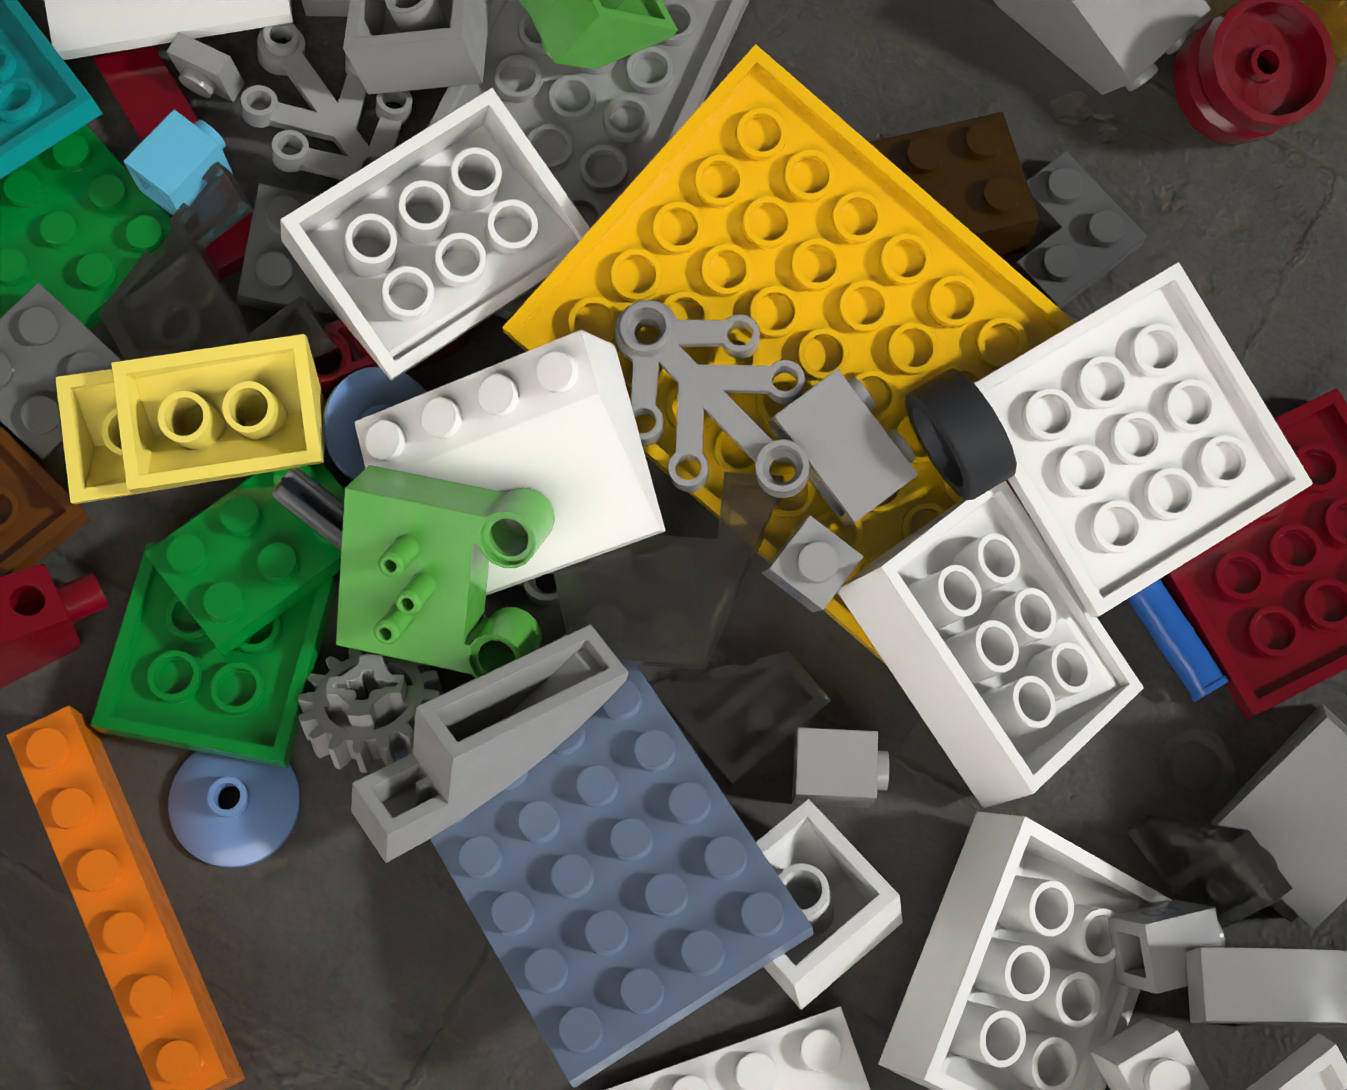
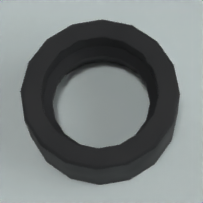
M955 368L948 369L905 395V408L921 446L942 478L959 496L965 500L976 499L1015 475L1017 462L1007 433L990 403L979 388L964 373Z

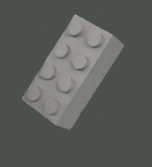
M350 0L343 49L368 95L483 83L491 0Z

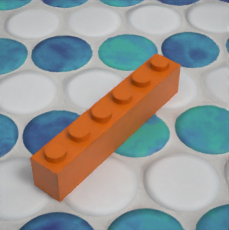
M69 705L6 735L152 1089L225 1090L245 1080L100 737L91 726L92 720Z

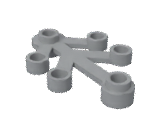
M286 23L268 26L260 31L257 38V55L260 65L269 73L283 76L288 75L312 109L311 111L280 103L274 91L262 85L251 86L242 93L241 115L247 124L257 128L273 126L285 129L277 133L272 140V161L277 168L285 172L302 170L343 181L395 148L401 126L411 116L412 96L409 91L377 94L376 115L379 118V122L371 144L368 146L357 131L367 91L346 53L345 71L347 76L339 102H337L306 59L304 36L294 24ZM389 102H397L401 104L403 107L398 109H392L387 107L385 104ZM256 103H263L268 108L255 110L250 106ZM303 134L335 142L343 155L309 148L308 140ZM293 147L300 152L295 155H287L281 152V150Z
M653 300L638 301L624 309L615 325V339L620 352L633 362L631 406L634 417L648 414L656 419V425L653 430L648 433H639L642 446L656 443L664 433L663 416L659 408L656 407L659 365L678 383L676 453L673 454L668 464V471L673 485L681 491L694 492L701 489L708 480V462L702 454L705 411L756 463V478L760 487L766 493L778 498H787L799 493L805 487L809 477V459L805 450L790 440L772 441L726 393L768 394L773 401L779 404H790L804 392L805 375L803 369L791 360H780L771 366L697 364L681 348L722 346L723 350L733 358H748L759 347L760 331L755 320L747 315L737 314L726 320H678L668 306ZM646 326H653L660 331L658 339L650 344L641 343L636 339L638 331ZM736 328H745L751 332L752 339L747 344L738 346L728 340V335ZM781 373L792 374L798 381L795 388L790 391H780L775 388L772 382ZM686 460H693L701 466L700 474L692 480H684L676 473L678 466ZM781 462L790 464L795 470L794 477L784 483L775 481L770 475L771 468Z

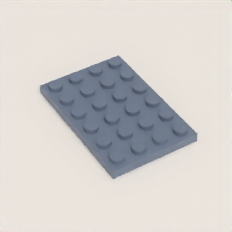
M599 613L556 640L591 624L627 669V680L580 728L548 756L469 815L430 838L573 1088L814 935L812 925L602 613ZM401 750L395 753L396 761L410 754Z

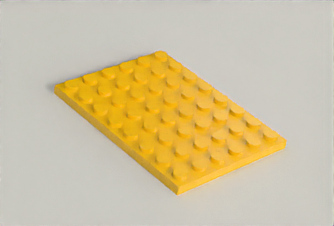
M755 44L503 326V332L526 352L579 330L614 344L630 402L633 362L626 358L617 346L615 325L624 309L635 302L643 300H653L665 304L672 310L678 320H726L737 314L747 315L755 320L760 331V344L753 355L744 359H736L729 356L722 346L681 347L697 364L771 366L780 360H791L803 369L805 375L803 394L836 369H839L846 380L851 376L857 378L873 398L875 408L870 412L886 432L891 428L896 430L912 449L915 460L910 464L918 473L915 478L857 522L845 528L809 479L805 487L791 497L778 498L766 493L757 481L756 463L705 411L702 454L708 462L709 477L701 489L688 492L768 563L797 525L811 515L864 556L845 582H847L876 558L963 499L942 478L921 446L905 408V395L951 368L959 370L973 383H976L1076 322ZM646 326L638 331L636 339L641 343L650 344L658 339L660 331L653 326ZM736 328L728 335V340L738 346L745 345L752 339L751 332L745 328ZM659 365L656 407L659 408L663 416L664 433L656 443L643 446L645 456L670 476L668 464L673 454L676 453L678 383ZM781 373L774 378L772 383L780 391H790L795 388L798 381L792 374ZM726 393L772 441L779 440L767 424L789 404H779L773 401L768 394ZM643 414L635 418L639 433H648L656 425V419L651 415ZM686 460L678 466L676 473L684 480H692L700 474L701 466L693 460ZM781 462L771 468L770 475L775 481L784 483L794 477L795 470L790 464ZM1008 479L1005 480L1011 488V490L1013 491V493L1015 494V496L1017 497V499L1019 500V502L1021 503V505L1023 506L1022 502L1020 501L1019 497L1017 496ZM837 592L823 611L885 664Z

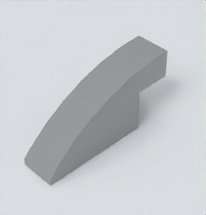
M590 624L417 706L413 753L353 782L352 814L385 863L391 861L469 815L548 756L580 728L622 686L628 677L627 669Z
M1200 947L1186 951L1190 1023H1236V1027H1347V951Z

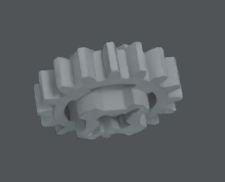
M349 648V659L343 662L331 656L325 659L329 672L326 675L310 674L307 680L312 692L300 694L298 698L303 714L298 716L307 741H311L315 754L319 758L330 754L335 768L340 770L351 759H356L361 773L368 772L374 759L382 758L384 764L388 766L396 762L395 753L404 750L408 754H412L416 707L443 695L437 671H431L430 665L376 653L362 654L361 650Z

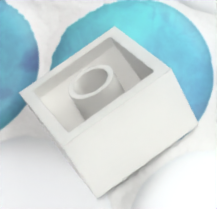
M809 799L756 842L813 928L814 935L764 966L767 972L801 1010L903 923L900 895Z

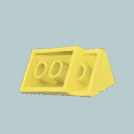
M305 334L112 362V369L55 377L70 503L72 504L324 463L325 439L322 421L326 404Z

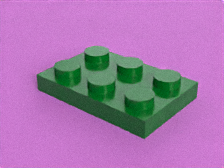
M323 463L296 467L300 468L344 503L345 490ZM292 468L254 474L144 553L223 657L340 571L341 550L277 501L273 495L277 483Z

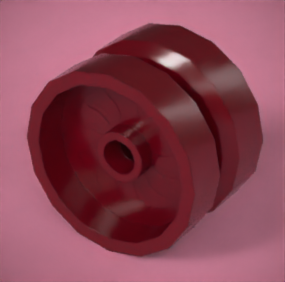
M1241 0L1225 12L1204 23L1189 34L1176 55L1173 74V85L1178 106L1192 127L1212 141L1237 146L1268 137L1279 129L1287 128L1303 120L1321 106L1332 86L1336 59L1330 34L1316 12L1299 0Z

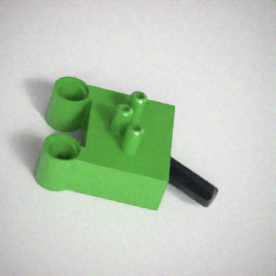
M373 465L365 468L345 487L344 503L300 468L294 467L289 470L275 486L273 495L277 501L341 550L336 645L472 674L475 678L481 677L539 649L542 641L541 628L536 619L527 611L517 607H505L495 611L490 618L484 617L489 561L502 568H518L523 566L534 556L552 531L555 522L554 510L549 500L540 492L531 488H515L506 493ZM505 519L519 522L526 530L528 536L514 533L507 525ZM495 641L505 643L512 649L513 653L503 651Z

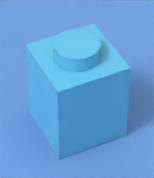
M175 110L124 160L139 190L183 224L233 173L222 150L226 146L222 137L206 122L199 119L193 124Z

